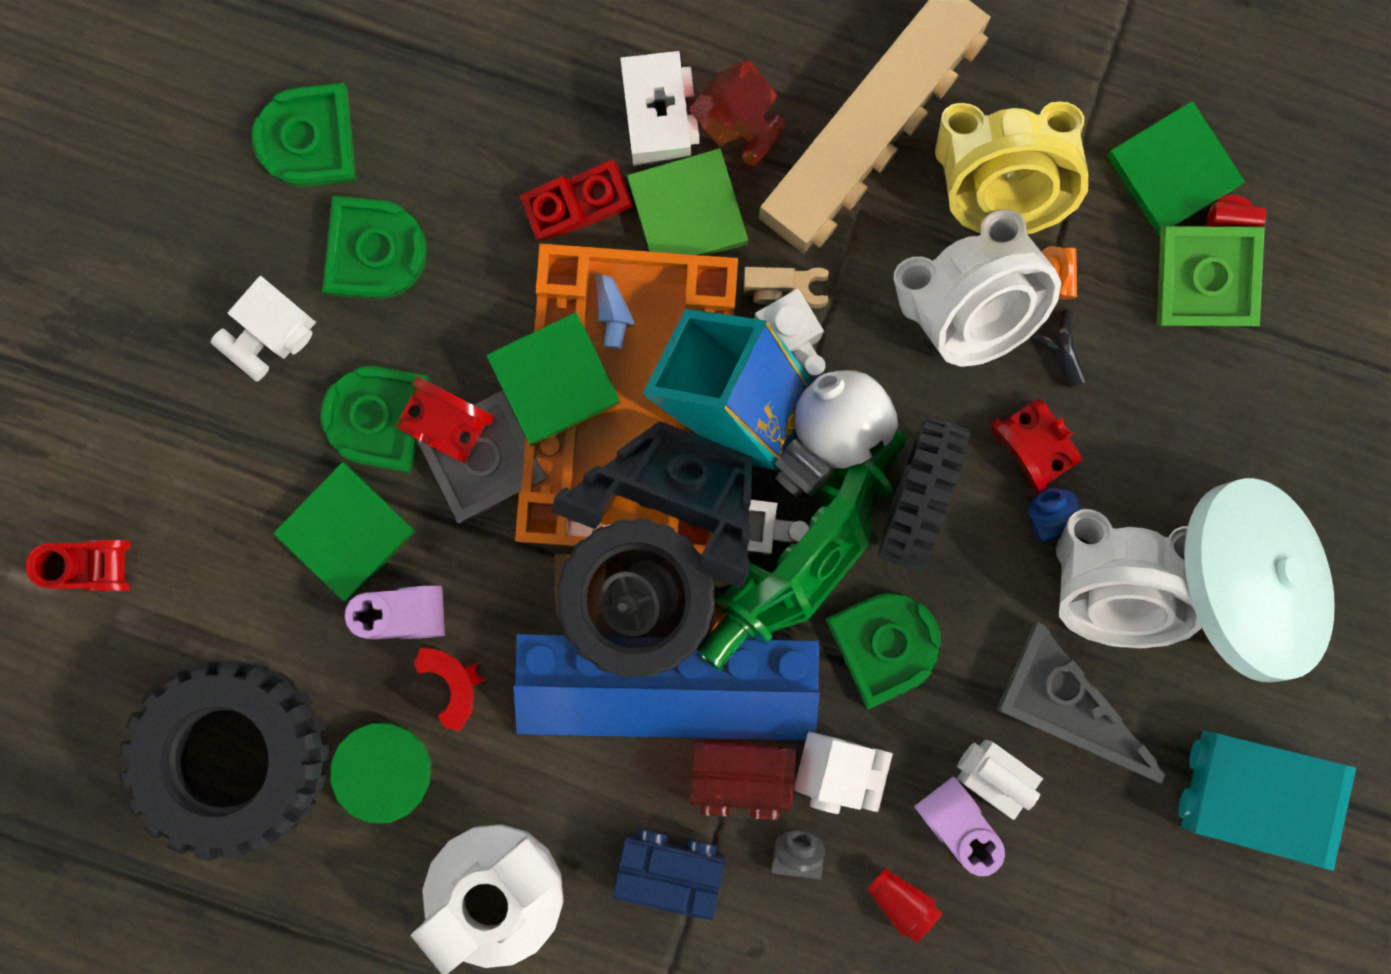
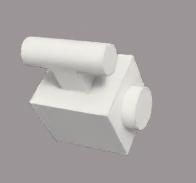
M259 276L228 312L231 317L246 329L237 339L225 329H221L213 336L211 344L257 382L269 370V366L256 356L266 345L284 359L290 352L296 354L310 340L312 336L310 329L316 322L267 280Z
M799 288L755 313L754 319L768 321L813 381L822 375L825 369V361L817 355L812 345L820 341L824 330Z
M751 500L748 523L750 525L748 554L769 556L772 551L773 541L797 544L807 533L809 527L802 521L775 520L777 503Z
M808 731L793 790L811 797L810 806L822 811L839 814L842 805L859 810L864 808L878 812L893 753L876 748L871 749L850 741Z
M984 739L980 746L973 743L958 763L957 767L962 772L957 777V780L1013 820L1023 807L1030 810L1039 799L1040 793L1036 791V788L1043 778L992 741Z

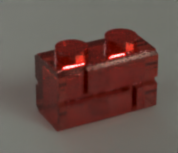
M694 740L690 805H700V814L730 816V807L750 809V817L780 819L781 811H792L795 748Z

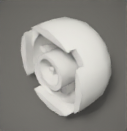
M855 370L835 371L821 375L806 388L796 404L795 430L798 439L831 468H846L870 459L872 455L869 449L876 446L881 440L884 446H886L893 439L898 427L897 413L891 399L882 386L867 374Z

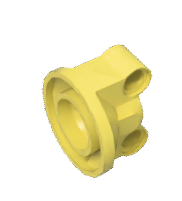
M1061 101L1052 102L1044 106L1040 115L1018 108L1004 109L990 115H984L978 107L966 103L952 104L947 107L942 113L935 155L945 170L950 211L960 224L981 234V224L985 217L992 212L1009 209L1023 217L1026 223L1027 234H1032L1058 224L1074 212L1088 192V169L1081 140L1084 126L1082 111L1073 104Z

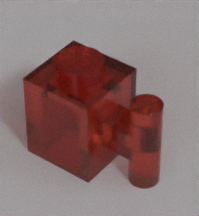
M748 58L716 74L689 109L703 126L706 133L713 138L719 147L743 136L749 144L742 152V159L750 166H757L786 126L784 119L777 114H771L767 120L764 119V114L778 95Z

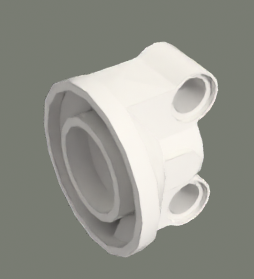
M1009 209L990 213L981 224V235L966 237L956 241L947 247L935 260L931 261L925 257H911L901 262L894 271V283L902 313L908 319L919 323L946 362L961 367L980 365L999 358L1028 340L1048 319L1058 302L1061 288V280L1055 268L1027 235L1026 223L1023 217Z
M1082 509L1075 512L1069 518L1056 546V555L1062 565L1059 617L1067 628L1087 640L1109 646L1128 648L1168 646L1189 639L1202 627L1196 616L1188 591L1185 560L1178 556L1184 557L1188 526L1179 527L1169 537H1164L1156 531L1145 528L1125 527L1114 529L1104 515L1091 509ZM1078 538L1084 539L1090 544L1083 543Z
M503 824L473 827L448 841L431 862L423 887L426 920L410 936L441 974H448L463 961L484 968L514 965L536 953L555 930L564 902L561 872L549 849L527 831ZM488 883L497 886L503 891L508 901V912L503 922L497 925H484L478 923L470 916L466 909L465 896L472 887Z

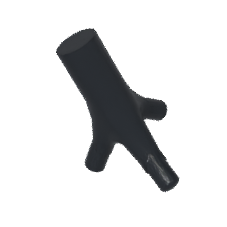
M1071 309L1063 311L1059 335L1056 338H1051L1035 332L1032 336L1033 341L1045 346L1055 356L1068 388L1087 381L1074 346L1071 328L1073 311Z

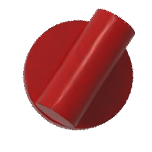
M1226 195L1219 198L1212 204L1207 214L1208 227H1263L1266 220L1265 207L1253 206L1249 200L1239 195Z

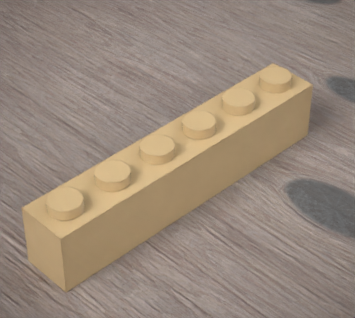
M928 0L761 205L758 219L803 254L812 243L820 248L837 227V224L832 219L842 206L851 210L868 187L862 182L874 168L881 173L895 156L898 149L893 146V143L903 131L911 136L925 119L928 111L923 106L933 94L941 99L955 82L958 74L953 69L963 57L971 62L985 45L988 37L983 32L991 17L970 0Z

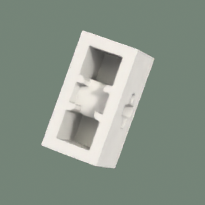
M679 51L620 58L633 167L671 163L691 157V145L699 144L696 114L687 115L685 97L694 96L691 67L681 68ZM655 103H665L667 116L657 117Z

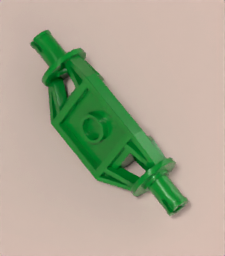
M896 429L893 439L886 446H884L881 440L876 446L869 449L872 457L865 462L846 468H833V477L826 484L821 485L815 493L817 501L822 507L812 517L809 530L797 545L791 544L784 550L778 560L777 569L773 573L749 562V570L742 588L731 584L725 594L717 593L714 596V604L721 611V615L724 618L695 650L706 663L714 669L721 671L725 663L747 637L768 645L772 640L770 632L808 621L869 546L876 497L888 498L893 490L883 471L902 448L908 444L906 436L899 429Z

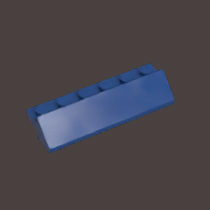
M517 634L515 685L513 686L517 734L806 740L808 731L816 733L820 692H818L819 641L771 640L766 645L755 639H745L725 663L721 671L711 667L694 651L688 658L669 671L667 670L655 676L645 678H627L601 671L590 661H585L576 653L577 649L571 642L567 641L565 635ZM605 636L610 641L629 648L649 647L667 638ZM703 638L699 646L704 642L706 638Z

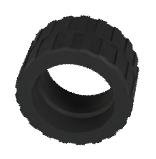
M647 519L614 521V524L606 527L601 526L593 530L592 534L585 540H580L573 548L574 551L569 559L565 560L561 568L562 574L559 583H557L555 594L558 597V607H556L558 620H561L564 628L563 633L567 641L571 642L577 649L576 653L585 661L588 660L596 665V668L601 671L627 678L655 676L664 671L671 670L688 658L698 648L710 627L715 603L712 576L698 571L702 554L693 546L694 544L686 536L683 537L675 532L674 528L665 524L652 523L651 520ZM629 550L649 551L666 559L679 573L685 589V609L676 629L663 641L644 648L624 647L607 639L593 623L588 609L589 585L597 569L610 557Z

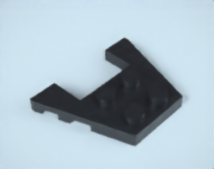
M658 421L617 450L616 458L604 467L596 465L586 472L583 476V482L571 490L565 487L558 492L554 498L552 512L596 529L615 497L621 496L645 508L654 509L682 520L693 527L705 529L712 532L713 535L701 556L698 571L742 588L749 570L747 554L750 540V525L748 523L751 504L752 456Z

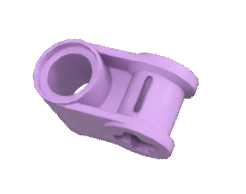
M442 586L399 588L397 591L359 594L350 600L346 607V625L355 635L375 640L445 636ZM370 603H372L374 609L383 613L382 619L374 621L372 630H370L369 624L360 622L359 619L360 613L368 612Z
M954 776L914 806L938 839L948 846L957 860L970 873L977 876H989L1002 866L1005 850L1000 838L981 815L982 811ZM974 839L979 840L983 844L990 841V844L985 848L989 856L982 862L976 856L969 860L967 858L973 852L969 844Z

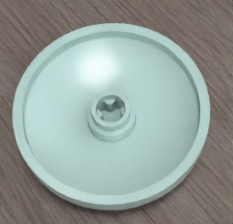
M1244 478L1213 488L1201 498L1195 507L1188 524L1185 539L1186 580L1192 605L1200 625L1220 656L1242 675L1256 681L1269 683L1301 677L1310 672L1322 659L1331 638L1335 605L1332 577L1318 535L1301 508L1285 492L1271 483L1254 478Z

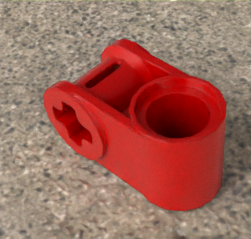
M89 540L84 541V543L41 544L28 555L25 565L26 573L32 583L42 588L62 590L83 589V591L92 592L130 591V583L125 581V552L131 549V541ZM59 553L65 561V570L61 577L54 580L48 573V563L54 555Z

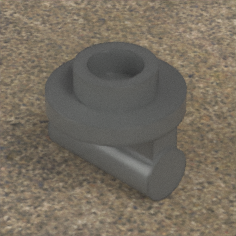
M800 439L793 440L787 446L782 457L774 463L781 470L775 479L796 498L803 491L812 497L820 486L826 484L834 475V469L805 447Z
M804 830L788 831L781 834L775 843L771 862V874L821 880L825 856L823 843L819 838Z

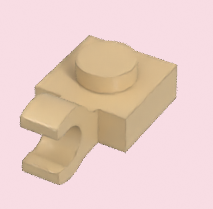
M745 267L743 296L754 297V303L770 305L799 288L809 307L822 308L827 306L828 296H815L810 292L808 286L815 280L827 281L828 270L812 268L808 271H795V268Z

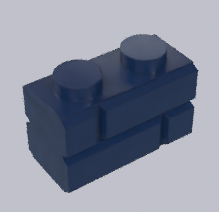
M643 827L638 828L637 835L627 833L612 899L712 921L725 866V855L716 853L717 845L688 838L686 846L667 842V833Z

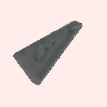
M1034 623L997 707V711L1162 784L1165 774L1157 765L1153 755L1133 736L1115 709L1100 691L1090 684L1081 668L1073 659L1066 655L1052 638L1051 632L1047 627L1040 623Z

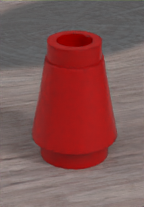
M887 868L867 888V891L873 896L875 902L901 937L908 936L915 943H918L943 914L934 905L937 900L896 874H893Z

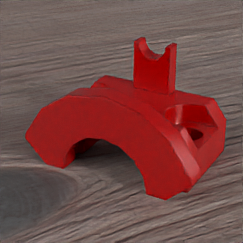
M417 376L412 384L416 388L395 427L430 447L466 464L486 424L491 425L494 416ZM415 407L420 408V414L417 417L412 416V410ZM465 433H469L471 436L467 444H463L461 439Z
M1039 398L1004 422L996 419L989 424L998 442L1003 444L1015 457L1024 472L1025 481L1037 495L1047 489L1046 485L1082 461L1080 453L1069 439L1073 432L1066 427L1062 417L1056 420L1046 404ZM1020 415H1025L1028 418L1027 425L1020 422ZM1053 461L1059 463V471H1054L1052 469Z
M419 649L417 658H414L418 674L427 672L437 673L447 681L450 687V703L446 710L438 715L441 724L446 730L450 728L456 731L461 730L474 710L473 686L487 680V677L482 678L476 672L480 661L464 668L458 659L443 650Z

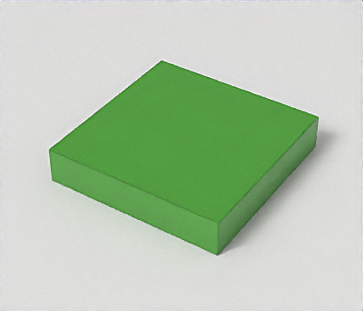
M721 148L627 175L649 252L710 256L748 244L747 233Z
M1161 227L1156 325L1260 326L1265 227Z

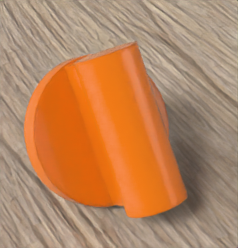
M1050 246L1043 249L1041 252L1055 268L1061 280L1059 299L1077 298L1076 248Z

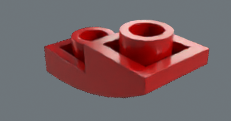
M613 159L570 179L561 176L520 195L536 240L539 242L587 227L634 207L619 166Z

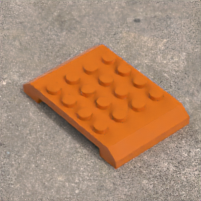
M553 244L539 245L536 281L537 306L534 332L577 312L621 404L532 447L529 445L527 438L525 439L522 487L518 498L515 542L576 546L580 540L583 541L590 536L595 529L553 513L554 498L558 492L565 487L571 490L583 482V476L586 472L596 465L599 467L607 465L616 458L617 450L658 421L697 435L648 400L642 393L685 309L734 316L738 258ZM595 273L614 278L635 322V326L626 327L622 350L603 347L606 324L598 321ZM535 455L547 479L532 486ZM621 496L615 497L597 528L601 526L606 527L614 524V521L623 519L627 521H638V519L651 520L652 523L670 526L681 536H686L700 554H703L713 535L710 531L693 527L682 520L654 509L645 508ZM629 550V551L649 552V551H644V550Z

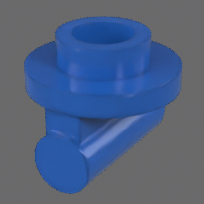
M1059 488L1046 489L1039 493L1030 503L1028 512L1033 523L1032 529L1041 544L1062 534L1069 518L1075 512L1081 510L1078 499L1073 492Z

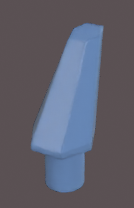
M595 273L598 321L606 324L603 347L622 350L626 327L635 326V322L614 278Z

